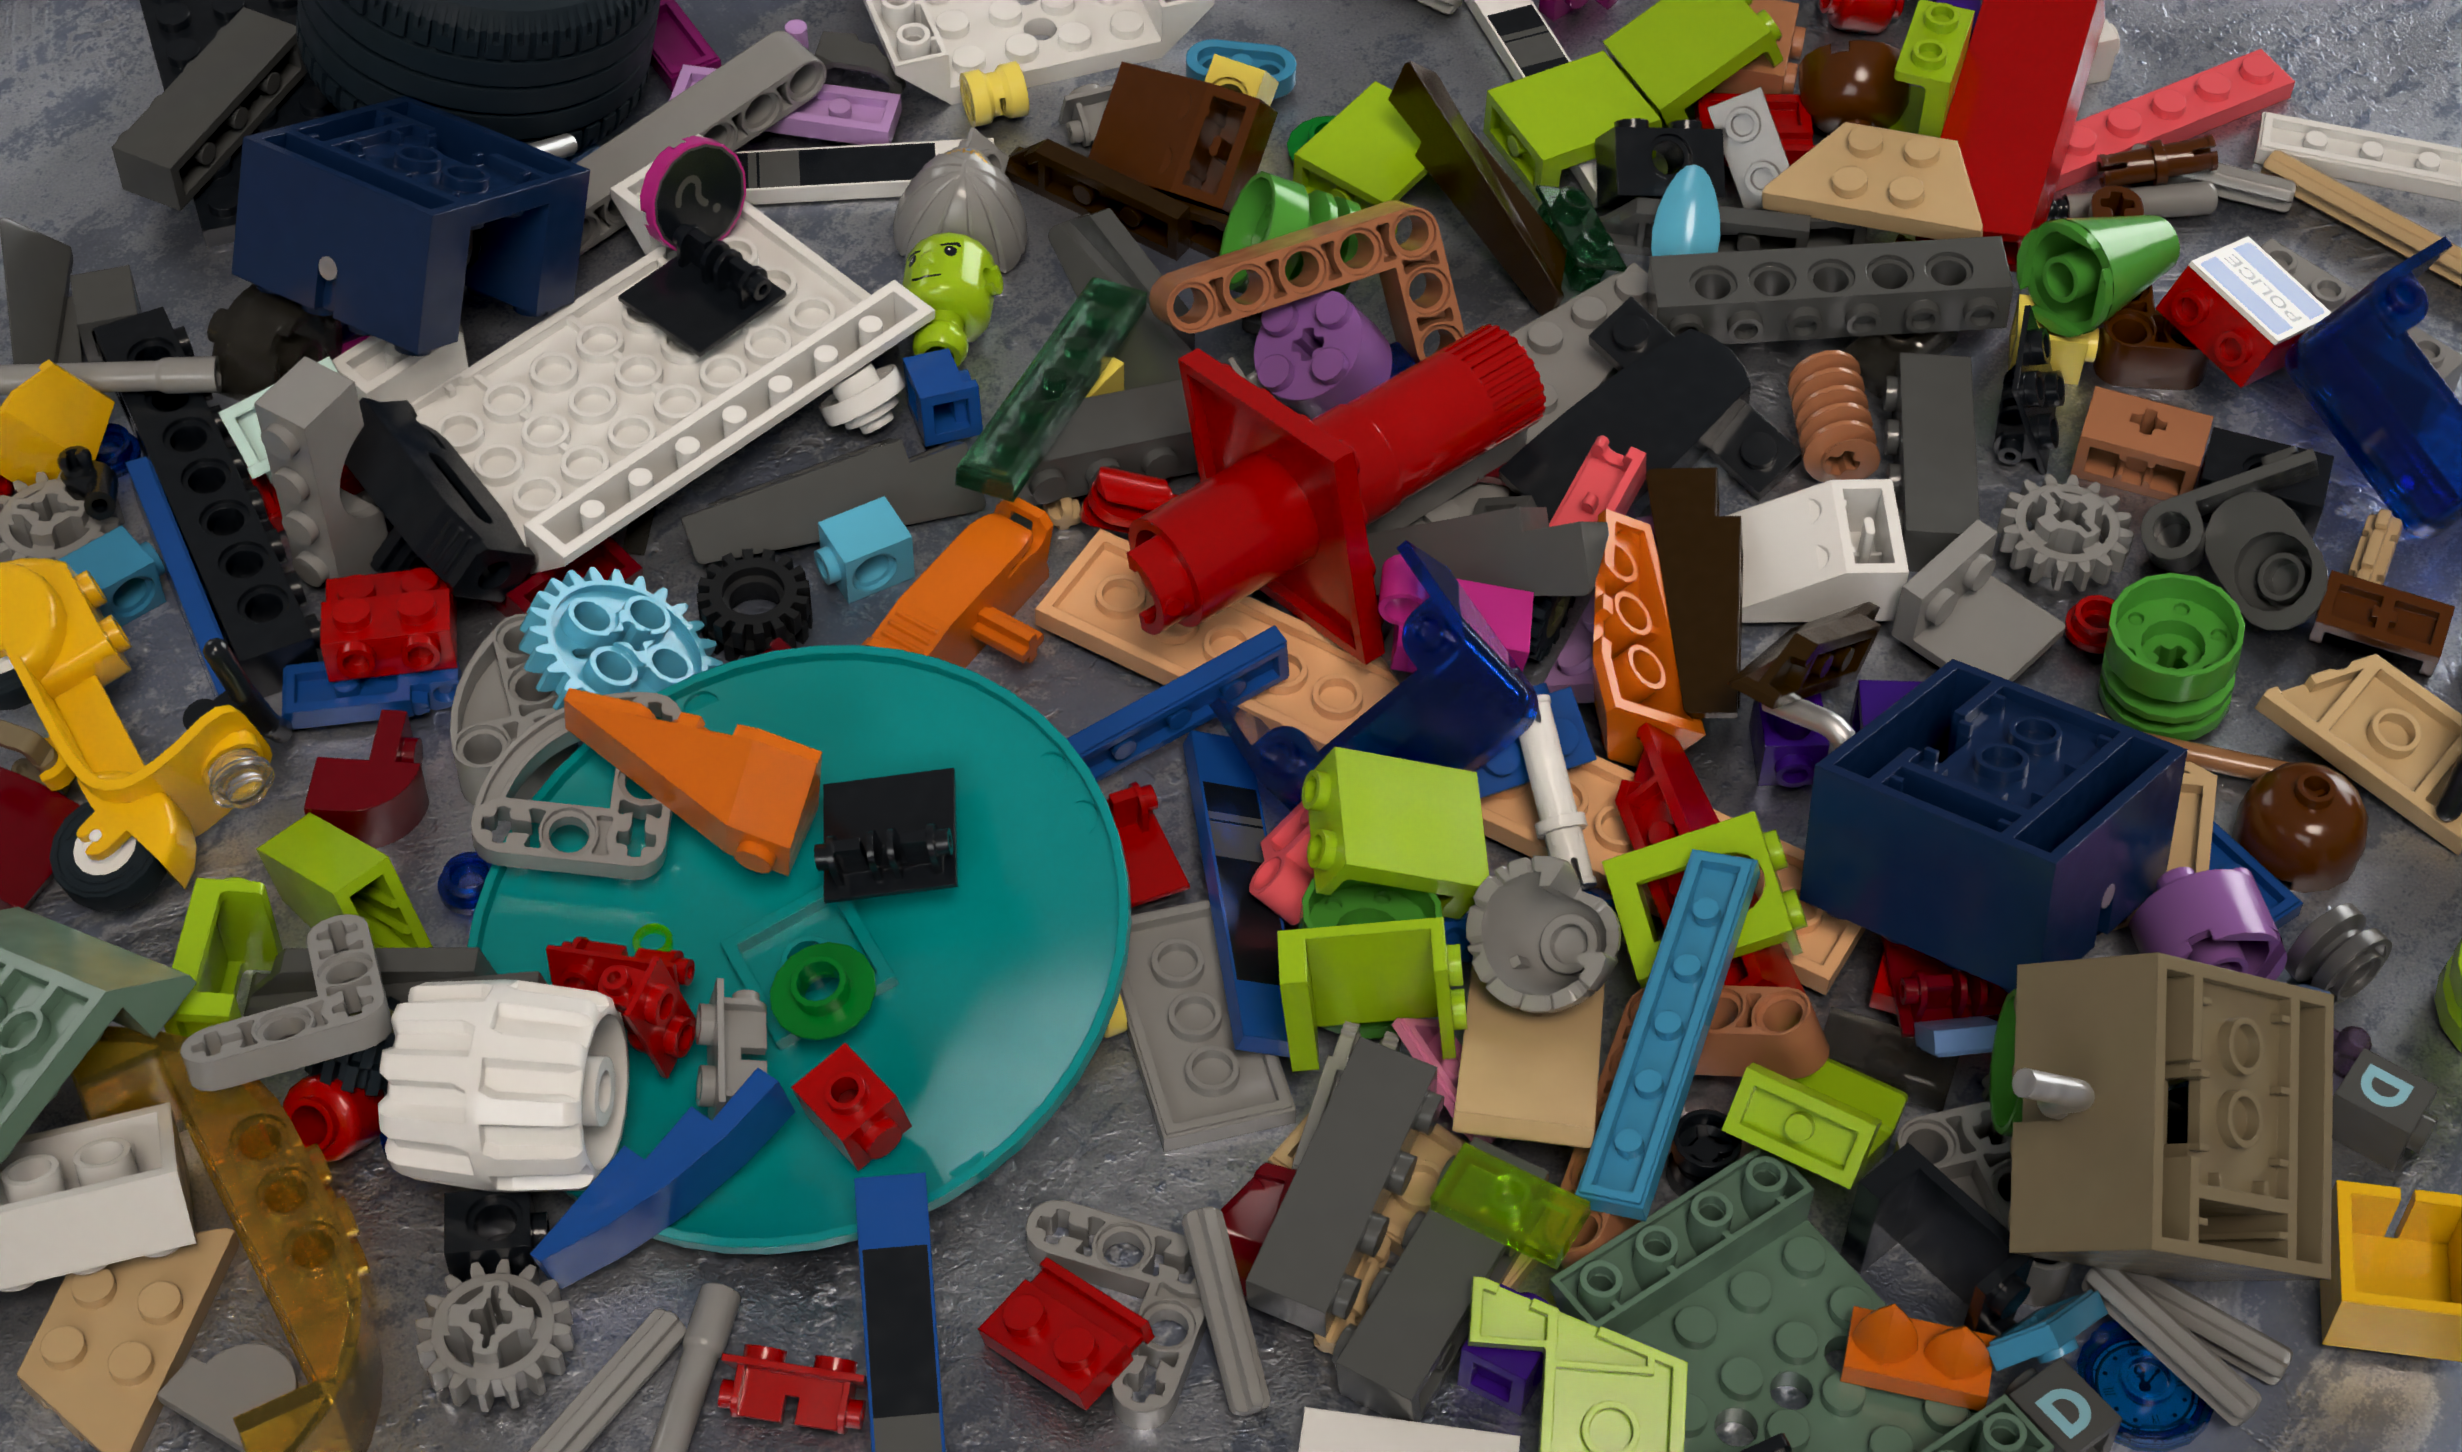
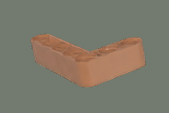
M1398 200L1374 205L1169 272L1158 278L1152 286L1149 295L1150 308L1156 318L1164 324L1190 334L1202 332L1379 273L1397 347L1401 356L1409 363L1416 364L1427 358L1423 345L1426 337L1434 330H1438L1440 335V343L1434 353L1465 336L1437 221L1428 210ZM1409 216L1412 222L1411 234L1405 242L1398 245L1395 238L1397 224L1401 219ZM1355 234L1358 240L1357 252L1351 260L1343 262L1340 254L1342 242L1346 237ZM1296 252H1301L1304 263L1302 271L1296 278L1288 281L1285 275L1287 260ZM1246 270L1249 278L1247 290L1243 295L1233 299L1229 287L1231 279L1237 272ZM1423 273L1426 278L1424 293L1420 298L1412 301L1409 291L1411 282L1417 275ZM1191 288L1194 298L1192 308L1185 315L1177 317L1173 305L1175 297L1180 291Z
M1723 985L1694 1075L1743 1077L1746 1067L1754 1062L1789 1079L1804 1078L1815 1073L1825 1064L1829 1057L1830 1046L1808 996L1801 990L1790 987ZM1645 988L1636 992L1626 1004L1600 1075L1594 1137ZM1574 1147L1546 1226L1545 1235L1563 1270L1641 1221L1578 1208L1575 1193L1591 1148Z

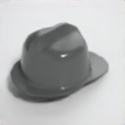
M2242 492L2226 499L2212 514L2205 531V552L2212 570L2230 597L2238 604L2240 612L2251 624L2268 631L2289 630L2306 622L2319 609L2327 592L2328 569L2318 546L2296 513L2282 499L2265 492Z

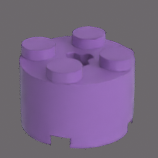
M1326 290L1263 311L1261 316L1262 326L1254 346V365L1258 380L1265 388L1298 414H1304L1312 420L1334 406L1346 404L1390 379L1392 351L1389 342L1379 328L1343 294L1333 290Z
M2178 867L2169 870L2157 880L2156 887L2158 890L2141 904L2128 924L2139 954L2160 952L2271 980H2276L2287 962V953L2281 935L2251 871L2247 868L2214 869L2197 873L2190 867Z

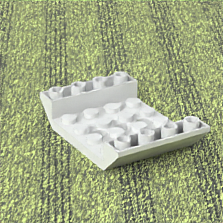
M863 0L895 75L951 105L962 103L959 77L960 73L979 69L983 73L994 72L1000 64L1016 61L1022 70L1026 87L1029 88L1119 68L1122 61L1137 64L1162 58L1215 3V0H1029L1034 3L1020 5L1019 0ZM1046 35L1051 38L1046 40H1037L1034 36Z

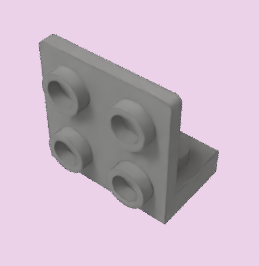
M1977 519L1902 586L1891 635L1940 668L1951 659H1955L2014 682L2063 636L2065 623L1992 576L1996 561L1992 559L1998 531Z

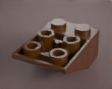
M1122 61L1088 158L1163 194L1230 215L1241 190L1251 177L1257 174L1278 112L1261 99L1231 89Z

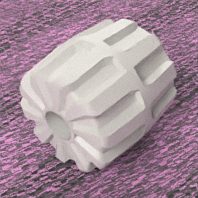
M500 979L425 982L410 988L408 1003L397 1004L391 1017L395 1041L392 1047L382 1050L379 1067L380 1074L388 1081L387 1095L378 1102L380 1131L388 1137L384 1148L387 1160L395 1171L414 1180L492 1192L586 1190L615 1157L622 1138L627 1113L629 1055L621 1012L616 1010L613 998L597 991L521 980Z

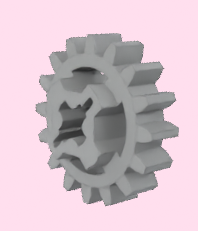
M44 471L37 472L36 483L30 486L20 480L14 481L13 486L16 494L12 497L0 495V562L20 558L58 560L125 523L119 500L117 499L116 509L111 517L97 520L86 513L84 509L85 498L68 489L60 479L61 472L57 479L48 480Z
M2045 474L2042 487L2027 479L2023 481L2020 494L2015 492L2008 494L2005 508L2001 510L1997 531L2001 534L1998 548L2000 552H2013L2009 565L2013 570L2025 566L2031 569L2029 581L2032 583H2036L2045 576L2051 578L2053 590L2060 591L2064 581H2072L2079 592L2085 591L2089 578L2103 586L2108 583L2111 571L2120 573L2123 570L2134 538V532L2129 530L2132 519L2131 513L2117 512L2120 498L2117 495L2106 498L2099 496L2101 484L2098 482L2090 484L2086 489L2079 486L2077 475L2071 474L2066 484H2058L2052 474ZM2028 520L2032 523L2031 531H2029L2026 524ZM2100 533L2103 537V544L2098 541Z
M501 1259L496 1267V1272L492 1274H485L479 1262L471 1264L470 1268L471 1279L462 1283L451 1274L444 1278L448 1292L445 1298L430 1294L426 1296L424 1301L429 1317L416 1319L415 1329L420 1343L415 1347L421 1368L427 1369L431 1387L435 1391H439L449 1386L454 1405L460 1407L471 1395L478 1396L481 1412H489L495 1397L505 1396L509 1406L515 1409L520 1406L519 1391L528 1387L533 1393L542 1396L546 1393L543 1379L544 1373L563 1375L566 1371L562 1352L572 1351L575 1346L571 1325L574 1323L568 1301L561 1300L559 1286L554 1279L540 1284L537 1267L534 1265H528L517 1276L511 1273L508 1259ZM462 1362L470 1363L473 1367L468 1366Z

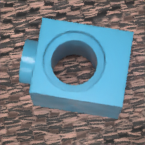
M885 496L818 522L820 549L814 551L817 569L827 585L836 584L848 604L915 577L912 535Z

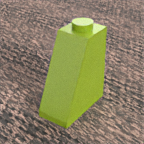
M310 812L256 848L282 901L311 929L319 922L333 916L344 914L358 915L368 923L375 948H433L389 857Z

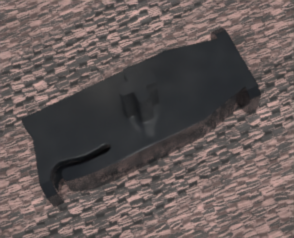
M362 397L359 404L364 426L353 442L344 464L394 526L372 557L371 567L378 573L405 571L418 555L447 584V588L450 589L453 596L497 602L505 601L506 594L519 586L536 564L535 554L529 547H525L507 513L449 441L436 430L416 420L417 414L408 400L379 402Z

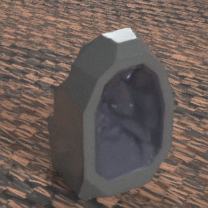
M823 31L815 56L827 68V77L824 84L895 94L903 92L906 87L905 80L895 75L888 57H885L875 44L861 42L857 35L853 33Z

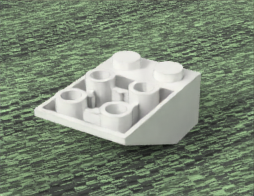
M1892 479L1829 480L1727 515L1741 516L1744 553L1742 623L1811 622L1866 602H1871L1880 607L1874 621H1895L1902 586L1907 583L1909 569Z

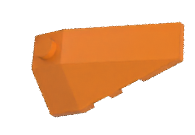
M1605 509L1598 515L1597 521L1607 522L1609 536L1595 581L1593 634L1594 705L1601 729V741L1608 759L1637 768L1644 747L1636 735L1638 728L1645 722L1674 736L1680 742L1683 750H1686L1706 736L1702 719H1693L1684 711L1660 560L1651 525Z
M572 688L568 689L564 698L565 728L722 851L734 856L735 860L745 868L758 873H769L773 870L789 876L818 810L822 751L768 731L737 724L733 735L711 731L704 727L705 722L701 716L681 712L678 719L671 722L656 719L650 709L641 703Z

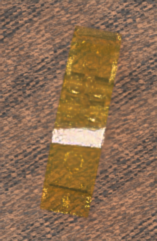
M108 1026L101 1039L91 1047L70 1074L87 1120L99 1119L167 1102L171 1103L178 1133L187 1130L308 1383L233 1418L244 1452H367L381 1408L383 1361L378 1332L362 1279L363 1276L371 1273L361 1245L356 1238L360 1236V1232L351 1209L343 1196L338 1199L336 1198L330 1185L333 1182V1178L320 1147L317 1143L306 1148L304 1147L291 1119L279 1100L260 1080L212 1092L200 1091L194 1088L189 1081L180 1054L181 1045L188 1037L160 1031L155 1038H151L127 1027Z

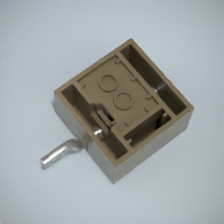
M2160 952L2017 965V989L2014 999L2016 1014L2015 1060L2012 1070V1088L2014 1094L2023 1098L2022 1122H2013L2010 1142L2012 1168L2011 1204L2008 1214L2010 1229L2009 1253L2142 1275L2159 1276L2186 1282L2331 1280L2334 995Z

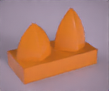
M1895 1303L1877 1310L1854 1306L1849 1324L1840 1382L1980 1411L1985 1408L1988 1400L1993 1367L1987 1347L1990 1345L1989 1342L1997 1336L1972 1331L1965 1325L1952 1327L1909 1318Z

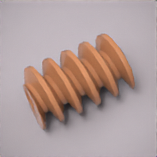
M1825 350L1808 356L1791 371L1787 382L1805 470L1812 478L1820 482L1866 479L1878 469L1881 461L1879 448L1876 446L1875 431L1872 428L1871 413L1868 411V400L1864 393L1863 378L1860 376L1859 362L1851 354L1841 350Z

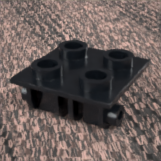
M682 224L673 234V243L676 244L677 256L620 294L618 299L701 357L785 298L786 291L768 279L765 269L758 265L752 266L743 259L740 252L730 249L727 243L721 240L713 242V238L708 236L706 230L700 225Z
M2026 305L2016 365L2004 375L1993 449L1998 455L1999 460L2005 464L2012 465L2019 463L2021 459L2035 458L2040 474H2047L2050 449L2057 448L2059 444V428L2055 412L2056 406L2064 405L2065 385L2061 371H2053L2050 364L2051 342L2049 333L2046 328H2038L2031 305Z
M954 768L823 784L824 843L814 846V858L817 870L824 871L825 904L958 887L956 780Z

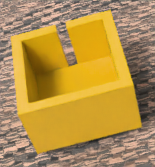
M2336 1180L2332 1189L2331 1280H2319L2322 1345L2462 1362V1195L2415 1189L2394 1233V1238L2384 1236L2401 1201V1188Z

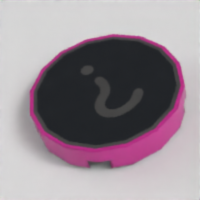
M693 135L683 138L682 140L686 142L680 143L675 148L668 146L658 154L645 175L640 194L641 211L646 213V220L649 226L646 224L645 226L650 236L676 252L673 234L680 225L698 224L706 230V234L713 238V242L724 239L730 233L742 212L746 197L745 171L738 156L733 151L711 138Z

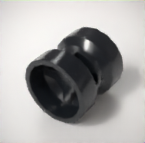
M1699 1109L1691 1111L1680 1118L1672 1141L1666 1173L1670 1188L1679 1197L1739 1160L1742 1140L1722 1131L1727 1115L1717 1110Z

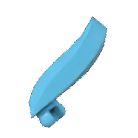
M1695 164L1685 166L1675 175L1667 187L1658 206L1652 228V256L1718 252L1720 242L1719 207L1711 179L1703 167Z

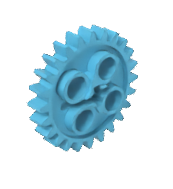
M595 567L589 568L584 579L573 570L567 572L562 582L555 578L550 579L544 591L539 590L519 629L525 633L519 644V650L531 654L524 665V669L528 672L543 674L535 687L538 692L555 691L559 695L553 705L555 710L564 707V698L569 688L600 695L623 692L657 693L694 674L723 665V662L710 657L717 646L716 641L698 637L705 626L704 623L697 620L687 621L683 617L689 605L686 603H679L674 606L669 605L665 602L668 589L664 587L658 589L654 594L646 591L645 579L640 575L633 585L626 584L619 569H614L608 580H604Z

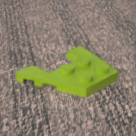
M1473 1276L1468 1346L1540 1351L1543 1353L1538 1452H1684L1688 1362L1600 1326L1598 1328L1560 1312L1559 1308L1534 1298L1531 1300L1509 1291L1490 1279Z

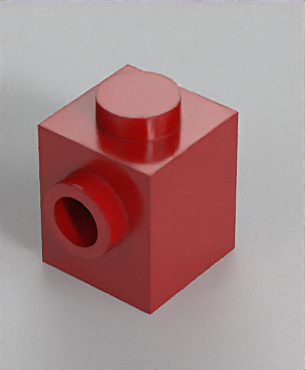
M846 1042L791 1087L807 1117L857 1171L861 1170L871 1160L879 1159L889 1154L898 1145L903 1133L912 1127L897 1096Z

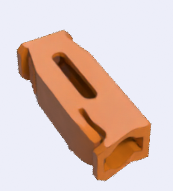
M1011 493L1002 498L996 505L994 513L978 518L955 538L902 594L871 637H868L861 645L909 651L939 658L966 668L986 645L1022 664L1025 661L1029 664L1033 662L1037 657V648L1044 641V634L1013 618V616L1049 578L1047 561L1054 524L1046 511ZM1017 513L1032 521L1031 530L1011 520L1010 517Z

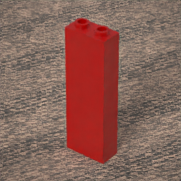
M2104 0L1982 1L1940 138L1958 141L1983 223V237L2002 236L2010 272H2017V254L2023 238L2031 230L2047 222L2104 25ZM1915 236V240H1916V241H1921V240H1935V239H1930V238H1924V237Z

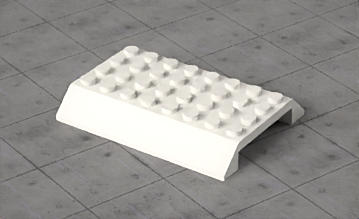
M650 163L610 188L612 200L646 256L574 300V303L566 305L470 367H468L464 337L461 331H459L458 342L433 349L426 356L417 357L401 354L395 350L393 344L375 336H370L332 361L339 374L355 381L359 401L362 397L379 402L408 400L417 414L416 420L436 430L449 441L507 513L525 547H529L535 554L536 564L529 572L530 574H535L539 571L543 572L565 567L935 319V309L896 280L891 281L873 294L868 293L745 200L739 219L730 233L721 241L727 243L730 249L740 252L743 259L752 266L758 265L765 269L768 279L786 291V297L699 357L618 299L620 294L677 256L676 251L662 245L650 236L645 224L648 226L649 224L646 220V213L641 211L640 194L645 175L652 165Z

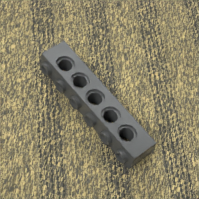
M2002 236L1649 257L1647 304L1649 313L1674 336L1692 329L1710 335L1722 344L1983 330L2007 327L2013 282Z

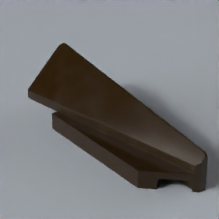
M1717 467L1650 469L1646 472V480L1684 711L1693 719L1738 718L1741 692L1729 686L1728 681L1741 671L1744 557L1741 516H1720Z

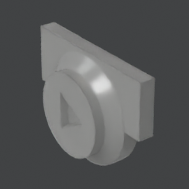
M248 1343L227 1348L212 1357L206 1364L191 1356L157 1394L159 1402L240 1452H280L300 1429L299 1421L290 1416L298 1397V1381L293 1366L280 1351L263 1344Z

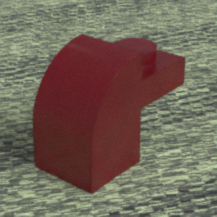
M381 710L369 760L317 757L303 808L305 815L310 812L375 849L400 840L421 822L429 806L422 772L423 745L421 738L413 737L407 711Z

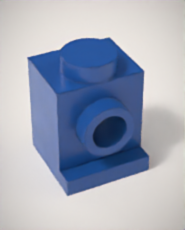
M949 348L902 358L908 408L925 447L983 434L979 385L976 379H971L967 369L958 370Z

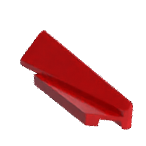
M1647 722L1638 728L1636 737L1641 740L1644 749L1633 781L1621 780L1615 799L1633 849H1641L1719 823L1720 821L1680 742L1674 736ZM1685 871L1647 883L1664 928H1666ZM1755 891L1749 909L1759 900ZM1781 943L1732 959L1724 985L1790 987L1799 989L1806 994Z

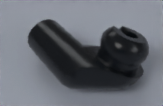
M72 446L63 450L57 458L58 466L62 470L60 474L62 482L68 489L85 498L84 509L90 517L97 520L111 517L116 509L119 488L115 471L103 462L92 460L91 453L86 447Z

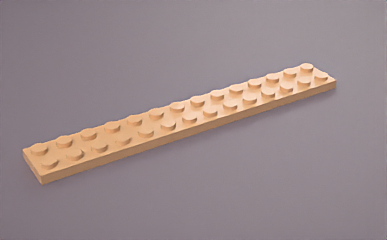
M1101 528L1035 608L1036 626L1162 685L1168 684L1275 625L1287 640L1288 678L1228 710L1224 714L1322 760L1336 746L1461 769L1453 744L1442 746L1438 734L1455 724L1452 716L1453 713L1481 703L1456 692L1437 721L1434 723L1426 722L1421 719L1412 702L1391 674L1381 656L1364 665L1304 621L1249 596L1195 627H1185L1176 623L1157 635L1149 634L1141 628L1139 613L1155 605L1141 580L1138 571L1133 572L1129 569L1126 554L1130 551L1129 541ZM1596 755V760L1567 770L1577 811L1585 813L1588 824L1587 828L1582 831L1593 875L1597 880V885L1594 887L1612 895L1602 861L1634 851L1615 799L1621 780L1633 781L1635 773ZM1530 783L1480 799L1484 835L1531 858L1533 855L1548 856L1545 840L1537 838L1534 826L1540 820ZM1713 809L1720 822L1732 818ZM1780 840L1789 866L1777 871L1783 892L1795 888L1798 897H1800L1805 851ZM1760 866V876L1755 888L1758 899L1761 898L1765 887L1764 873ZM1642 884L1650 913L1660 918L1648 884ZM1800 900L1808 927L1796 930L1803 953L1793 956L1787 941L1781 943L1801 984L1823 995H1827L1866 928L1847 920L1834 918L1826 913V911Z

